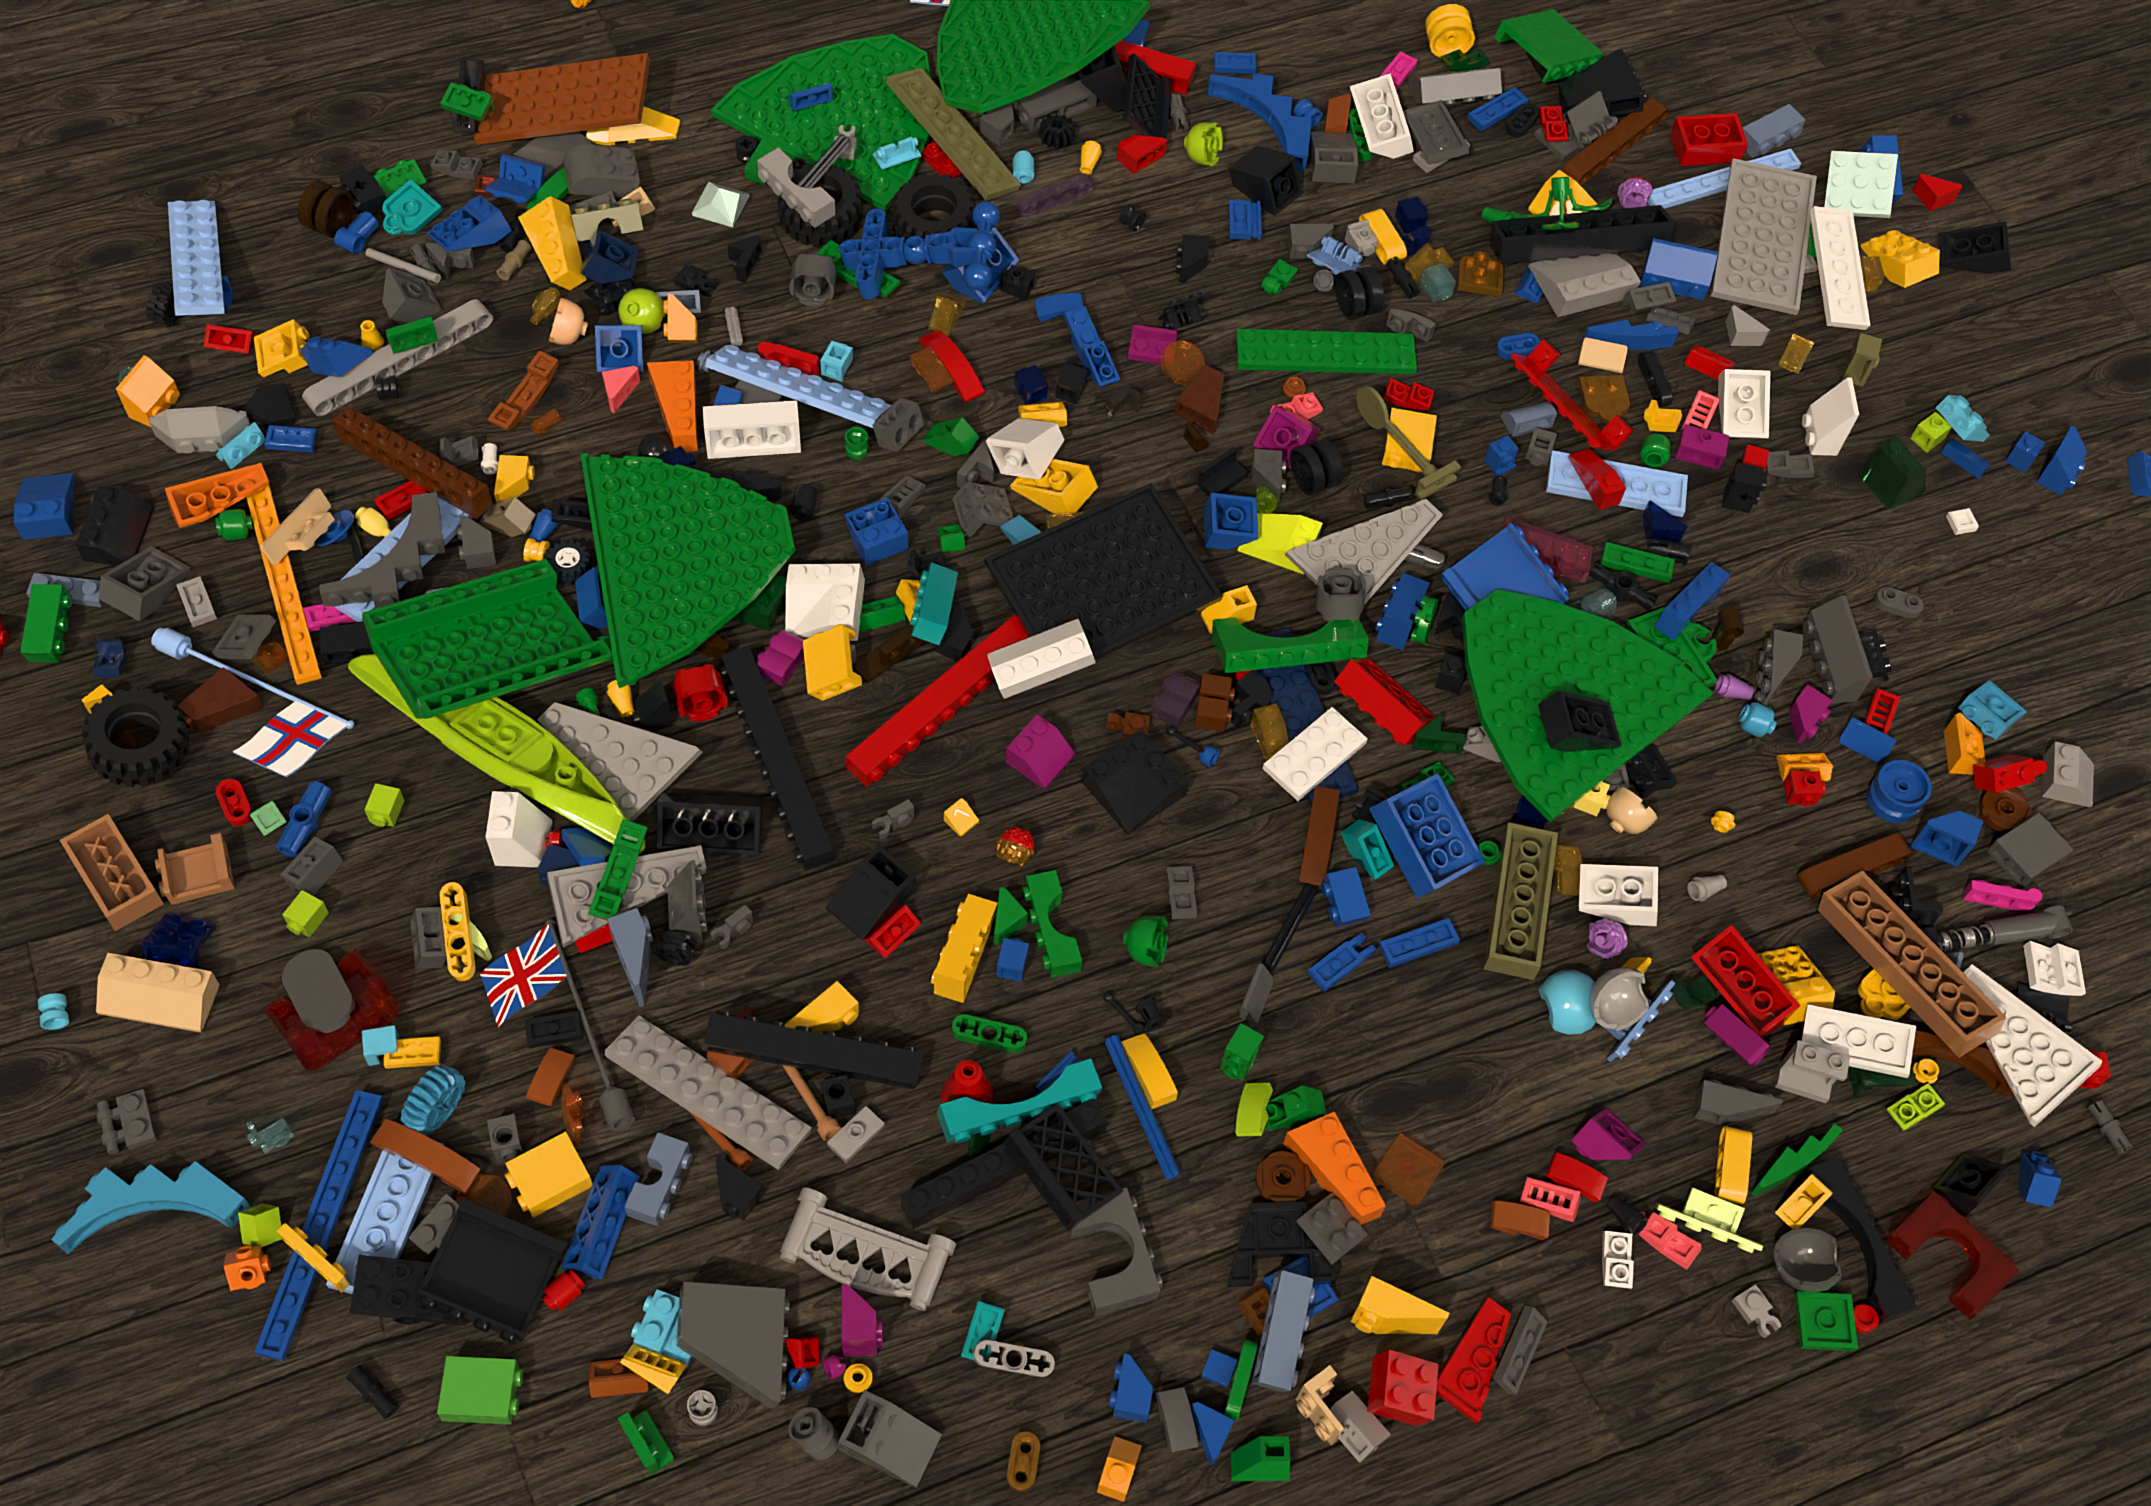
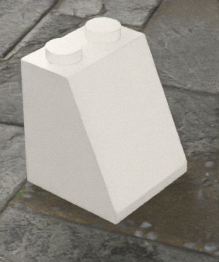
M1018 418L990 436L986 443L1001 474L1040 480L1062 445L1064 438L1057 423Z
M492 791L486 840L495 866L538 867L547 850L545 843L549 842V840L545 839V836L552 832L553 821L519 792Z

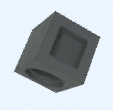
M515 1114L487 1120L491 1147L496 1160H511L516 1158L517 1155L523 1154L519 1125ZM504 1136H512L511 1140L507 1143L499 1142Z

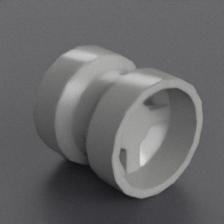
M698 1390L690 1395L687 1401V1409L691 1420L699 1426L711 1424L716 1419L718 1413L714 1396L706 1390Z

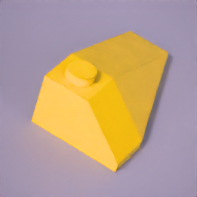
M643 106L641 123L587 130L586 138L594 144L615 145L617 141L627 140L628 143H635L637 139L646 138L649 141L676 139L681 122L677 118Z
M1558 170L1545 182L1528 210L1533 214L1543 213L1547 205L1549 190H1552L1551 178L1569 176ZM1569 177V189L1572 188L1576 204L1582 206L1597 205L1590 195L1574 179ZM1567 195V200H1563L1564 214L1588 212L1572 210L1573 206L1569 195ZM1554 197L1549 209V216L1559 215V201H1554Z

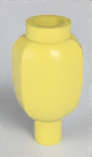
M361 507L355 514L358 525L373 536L386 537L392 531L389 529V522L373 508L366 509Z

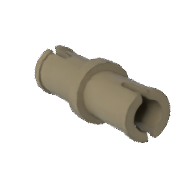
M520 240L513 251L505 256V261L498 268L497 275L503 280H509L514 271L522 266L523 259L532 249L531 245L524 240Z

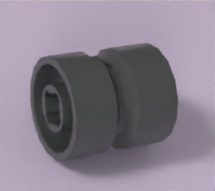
M806 1407L793 1416L788 1428L789 1436L812 1459L817 1461L825 1460L836 1452L840 1432L818 1409Z

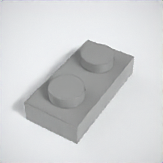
M200 576L176 584L193 627L217 619Z

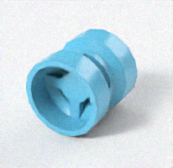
M53 993L38 999V1009L42 1012L40 1016V1026L42 1028L55 1030L69 1024V1015L65 1011L67 1007V997L65 995Z

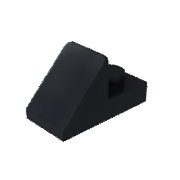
M755 235L728 245L729 259L735 261L734 270L736 271L737 281L746 283L762 252L761 236Z
M1450 594L1445 596L1435 635L1451 628L1453 636L1459 639L1464 646L1462 627L1464 612Z

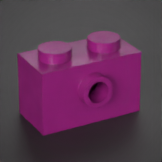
M1685 424L1678 439L1675 459L1719 470L1726 457L1729 435Z

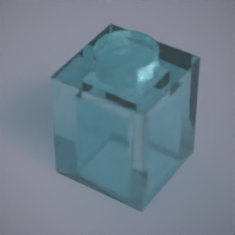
M1440 263L1424 269L1420 285L1434 303L1452 296L1456 280L1445 265Z

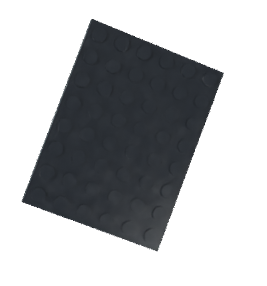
M1152 483L984 558L986 567L1029 638L1079 619L1095 660L1218 603L1223 598Z

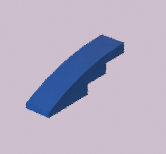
M1629 320L1587 327L1583 340L1584 338H1591L1626 345L1628 350H1649L1673 347L1679 332L1676 326L1655 329L1652 323L1631 326Z

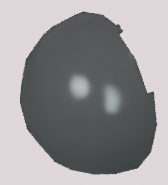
M1801 1228L1791 1230L1782 1235L1774 1248L1776 1270L1785 1283L1796 1290L1809 1293L1825 1291L1841 1280V1268L1837 1262V1243L1832 1235L1818 1229Z

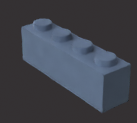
M1284 1270L1274 1273L1251 1384L1280 1392L1291 1391V1388L1295 1387L1298 1379V1371L1295 1370L1297 1359L1301 1358L1304 1349V1343L1301 1342L1302 1333L1307 1330L1310 1318L1307 1314L1308 1304L1312 1303L1315 1295V1287H1312L1313 1278Z

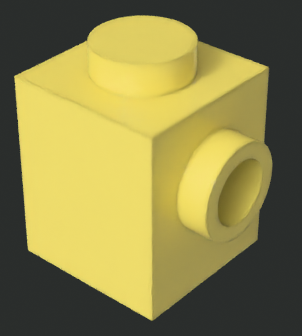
M1602 782L1571 807L1597 816L1601 808L1606 809L1608 800L1611 797L1607 794L1610 785Z

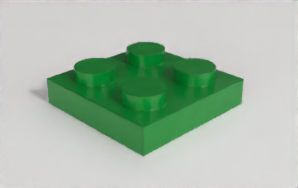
M1798 1291L1794 1294L1800 1349L1854 1352L1858 1349L1852 1294Z

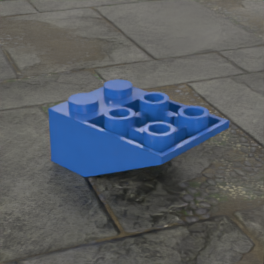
M479 195L469 200L468 204L460 210L452 212L446 220L434 225L432 230L426 234L448 252L495 244L512 230L501 211Z

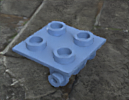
M1326 236L1323 237L1321 241L1323 247L1307 254V257L1313 259V263L1330 268L1331 272L1336 275L1349 269L1355 271L1357 267H1361L1359 263L1363 258L1359 251L1351 247L1349 248L1347 245L1342 250L1343 243H1339L1338 240L1330 236L1328 238Z

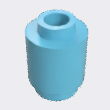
M1019 151L1013 158V176L1019 183L1023 184L1029 183L1034 179V158L1028 151Z

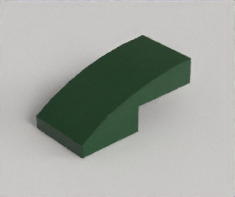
M1458 49L1441 56V61L1449 70L1464 71L1489 65L1488 57L1481 49L1465 55Z

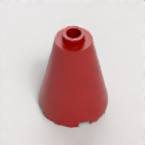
M965 1060L956 1066L942 1086V1104L963 1097L993 1104V1086L978 1063L972 1060Z

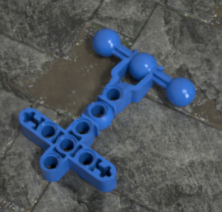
M983 201L978 203L972 211V219L975 225L978 226V229L956 227L951 229L950 232L926 235L925 239L920 236H911L905 241V237H889L890 228L885 211L878 208L872 209L866 215L862 239L844 241L840 244L839 251L844 267L848 270H856L855 279L860 296L864 299H873L879 295L884 268L905 266L907 261L914 265L922 264L926 260L928 264L932 262L935 264H953L954 267L968 265L964 271V281L969 288L980 291L986 289L992 280V271L986 265V262L992 258L996 250L995 233L991 231V228L998 224L1000 212L995 204Z

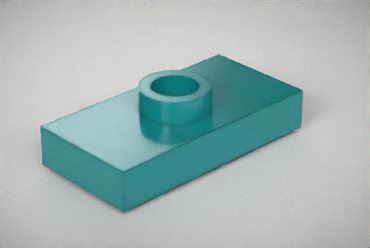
M977 1301L960 1357L974 1361L972 1351L978 1342L996 1340L1005 1309ZM987 1345L985 1349L979 1350V1355H982L983 1361L986 1362L992 1353Z

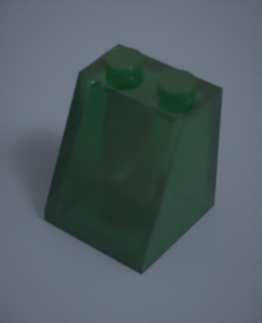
M1897 437L1877 447L1861 476L1864 483L1889 511L1923 494L1926 490V469Z

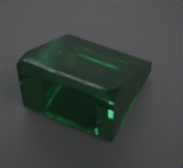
M981 1133L971 1135V1138L968 1140L967 1153L970 1158H976L989 1151L990 1134L981 1135Z

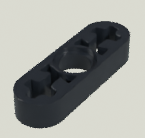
M1653 351L1639 353L1638 365L1653 400H1657L1658 407L1670 406L1672 404V391Z

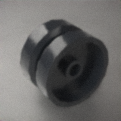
M1364 265L1357 267L1355 271L1349 269L1336 275V298L1343 315L1347 319L1353 320L1361 318L1364 313L1372 315L1382 311L1384 306L1383 286L1373 266Z
M1321 437L1311 441L1309 445L1302 444L1291 450L1290 465L1298 486L1306 495L1312 496L1322 492L1324 488L1330 489L1342 483L1344 477L1342 462L1337 449L1329 439Z

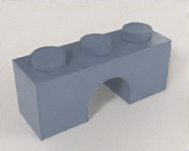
M657 1132L647 1155V1160L650 1167L662 1172V1177L652 1185L635 1182L624 1206L627 1216L655 1226L659 1225L661 1218L666 1219L671 1206L668 1202L672 1193L676 1194L681 1185V1178L679 1177L682 1170L689 1167L692 1159L687 1142Z

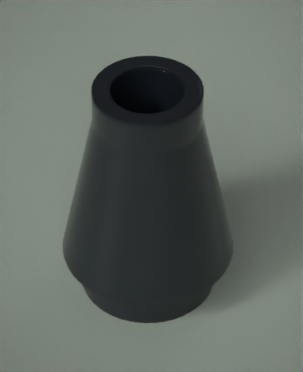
M1619 1196L1612 1198L1607 1205V1208L1613 1213L1627 1233L1631 1232L1633 1235H1637L1646 1227L1648 1218L1645 1217V1212L1622 1200Z

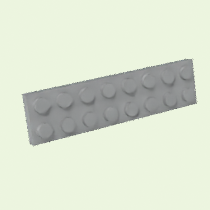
M638 1016L605 1050L607 1058L778 1170L811 1133L812 1127L735 1077H729L707 1059L641 1016Z

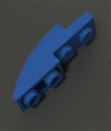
M1083 306L1064 312L1063 317L1072 335L1071 342L1094 383L1101 388L1120 382V377L1104 341H1100L1086 307Z

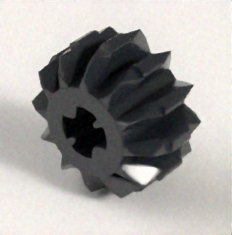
M1057 113L1055 116L1048 114L1046 119H1042L1039 128V137L1042 144H1047L1048 148L1054 146L1058 149L1060 146L1066 148L1067 144L1072 143L1073 136L1075 135L1072 119H1067L1065 115L1058 116Z

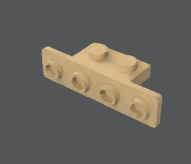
M320 488L314 489L260 545V548L271 564H277L290 550L305 551L310 549L315 544L314 541L328 531V526L335 519L330 512H327L331 505Z

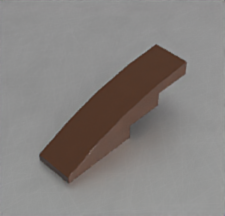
M1319 786L1314 788L1299 883L1321 887L1322 879L1326 876L1340 790Z

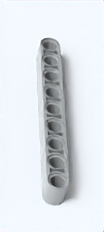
M471 300L433 320L438 341L393 354L389 344L375 351L342 376H329L308 387L303 392L302 398L316 416H324L376 388V377L384 379L393 375L397 377L484 330L492 323L493 316L480 300Z

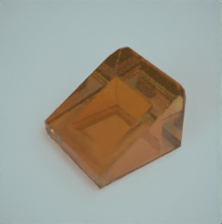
M277 641L259 646L258 652L253 656V662L266 675L290 660L288 652Z

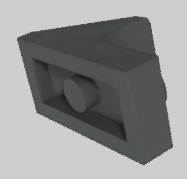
M427 242L426 248L429 257L434 260L435 267L446 279H448L451 266L474 268L475 259L472 248L447 252L437 243Z
M984 441L957 472V486L959 488L966 482L974 483L978 475L989 482H993L994 469L987 443Z

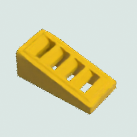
M634 1343L620 1362L667 1394L687 1366L677 1359Z

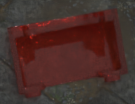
M356 948L343 956L337 966L355 999V1009H352L350 1013L351 1018L341 1028L330 1033H321V1031H314L312 1028L307 1029L293 1003L286 998L277 999L262 1008L306 1070L314 1071L322 1068L362 1041V1031L382 1028L392 1022L398 1014V1005L382 978Z

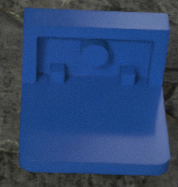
M503 154L500 160L499 177L486 186V191L492 193L495 197L512 198L514 202L526 203L536 195V192L544 184L546 165Z

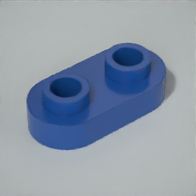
M1532 333L1503 337L1498 341L1496 353L1499 357L1506 360H1511L1510 356L1513 353L1528 356L1541 341L1538 336Z

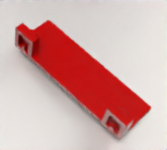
M1543 339L1528 356L1513 353L1510 356L1515 361L1513 363L1514 366L1529 376L1528 380L1532 385L1537 388L1540 387L1544 391L1542 395L1549 402H1554L1558 406L1557 411L1563 417L1569 418L1573 422L1572 427L1577 432L1584 433L1588 438L1586 440L1587 443L1594 449L1600 448L1604 451H1616L1634 432L1618 415H1615L1601 430L1548 375L1546 371L1561 355L1547 340Z

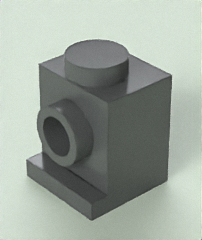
M1535 427L1525 459L1535 466L1547 465L1557 434ZM1536 438L1548 441L1549 443L1536 440Z

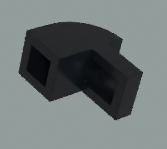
M1250 671L1236 682L1234 696L1241 703L1232 710L1230 722L1234 726L1239 727L1242 723L1250 722L1255 715L1260 720L1265 717L1271 698V689L1268 682L1257 671Z

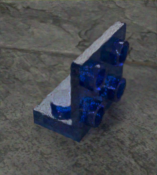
M165 914L142 941L143 959L199 969L198 950L216 929V925L202 919Z

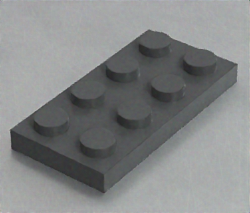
M1442 100L1402 110L1408 129L1427 164L1438 163L1469 154V147Z

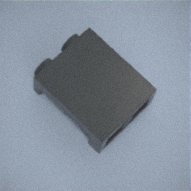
M2038 813L1997 839L1987 852L2022 889L2042 872L2058 862L2062 863L2074 850L2067 840L2062 838L2052 827L2051 823Z

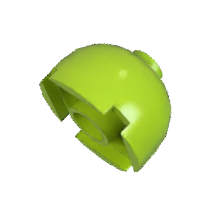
M1198 123L1192 127L1185 137L1184 147L1190 159L1195 163L1203 166H1214L1218 162L1220 157H1216L1218 150L1222 151L1223 147L1221 127H1216L1218 123Z
M644 288L632 289L624 294L619 304L618 311L621 322L624 324L642 325V334L644 335L655 332L662 325L660 323L663 317H665L664 302L661 296L652 290Z

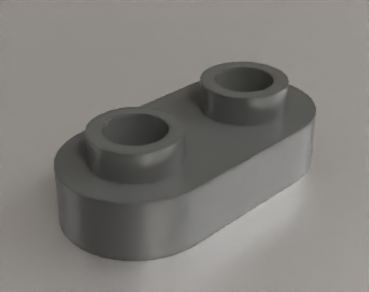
M1891 587L1881 588L1874 598V602L1879 609L1908 619L1918 617L1924 608L1923 601L1918 596Z

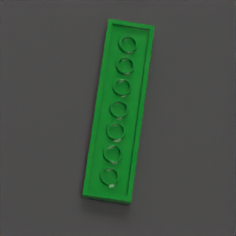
M1265 329L1236 330L1238 370L1416 374L1417 370L1414 334Z

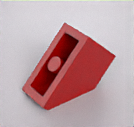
M1133 135L1118 144L1117 160L1134 175L1166 155L1167 140L1161 137Z

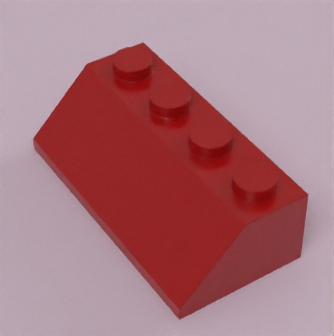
M1370 658L1351 659L1334 681L1339 686V691L1343 695L1352 697L1357 702L1356 706L1361 711L1370 713L1375 718L1374 722L1379 727L1389 730L1392 733V738L1401 745L1413 744L1416 733L1437 718Z
M1730 925L1691 956L1750 1029L1763 1040L1783 1025L1800 1007V1004L1733 925Z

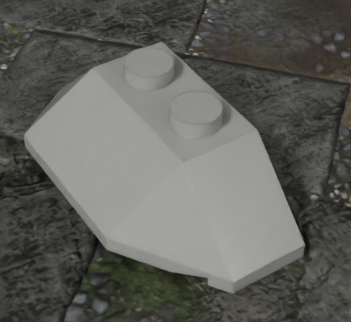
M217 406L166 409L155 416L149 417V423L155 436L177 453L218 451L219 448H223L244 431L246 426L251 425L246 411L237 412L229 408Z

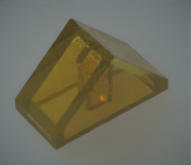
M947 294L937 295L928 329L933 331L938 329L949 336L966 305V301Z
M1794 333L1778 366L1799 374L1815 342Z

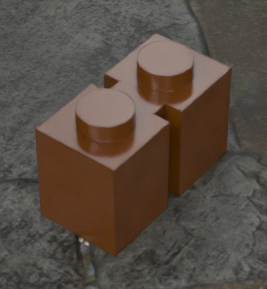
M1203 673L1195 727L1224 732L1225 723H1230L1232 708H1228V703L1233 702L1235 688L1231 687L1232 678Z

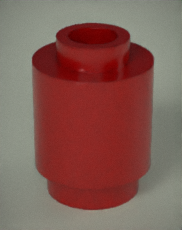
M570 1269L567 1273L563 1272L543 1290L545 1296L542 1300L551 1311L557 1308L561 1312L582 1293L581 1290L585 1287V1284Z

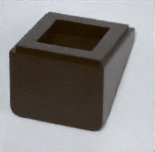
M1187 422L1184 439L1196 453L1208 448L1209 443L1190 422Z

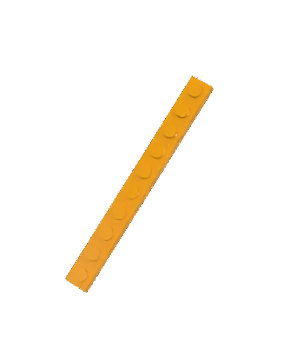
M269 484L246 497L259 546L280 525ZM260 548L297 685L321 679V672L289 555L287 553L277 564H271Z

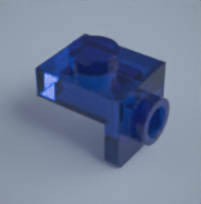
M1427 225L1401 237L1409 256L1427 249L1432 232Z

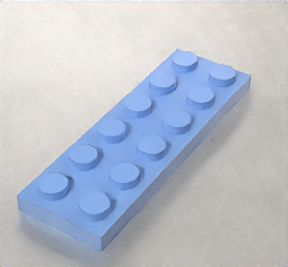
M1552 450L1549 460L1546 492L1592 500L1568 459L1570 453ZM1604 460L1616 470L1626 487L1619 506L1683 517L1686 506L1688 475Z
M382 1151L336 1259V1262L347 1271L345 1278L350 1284L343 1292L349 1294L353 1292L359 1254L400 1259L434 1174L398 1155L393 1156ZM327 1281L326 1285L328 1286V1288L337 1290L329 1281Z

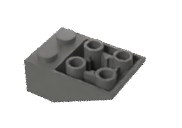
M1310 132L1312 182L1355 183L1358 169V154L1352 133Z
M1774 629L1770 638L1765 639L1763 651L1759 650L1756 664L1760 665L1755 678L1758 690L1755 693L1754 702L1767 707L1788 680L1802 656V634Z
M691 860L668 885L669 930L688 934L696 942H702L703 932H707V917L705 916L706 894L704 893L701 869L696 870L695 860Z
M864 1390L838 1441V1447L840 1452L917 1488L942 1434L893 1403Z

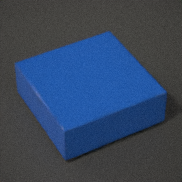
M1211 1349L1201 1378L1227 1388L1238 1360Z

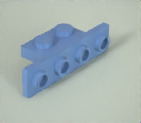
M1670 980L1665 984L1652 1001L1648 999L1649 1009L1638 1022L1629 1028L1618 1031L1605 1028L1620 1041L1606 1058L1609 1062L1613 1061L1616 1057L1622 1059L1631 1048L1628 1045L1632 1039L1636 1041L1645 1031L1642 1027L1646 1021L1650 1023L1659 1013V1010L1656 1009L1660 1003L1664 1005L1673 995V992L1670 990L1675 985L1674 981Z

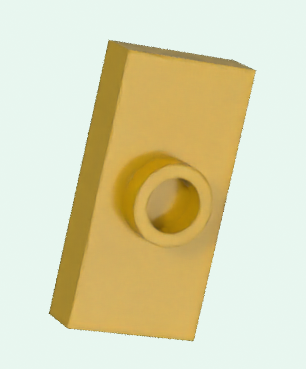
M439 1036L397 1039V1052L384 1054L385 1069L440 1065L441 1039Z

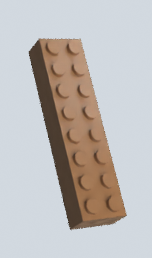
M1863 870L1823 893L1818 911L1958 1057L1963 1056L1999 1034L2006 1016Z

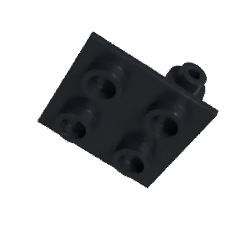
M631 279L603 284L594 283L589 289L584 290V293L599 305L597 307L599 314L607 316L616 312V309H619V301H621L624 294L632 289L641 287Z
M1201 292L1190 295L1189 299L1181 301V298L1169 302L1168 307L1163 309V313L1159 316L1158 321L1164 319L1163 327L1169 330L1184 327L1185 322L1187 325H1190L1191 322L1193 324L1203 321V318L1206 317V311L1201 309L1200 306L1210 293L1201 294Z
M2018 984V999L2065 1034L2066 1032H2071L2073 1023L2068 1020L2069 997L2038 991L2030 988V986Z

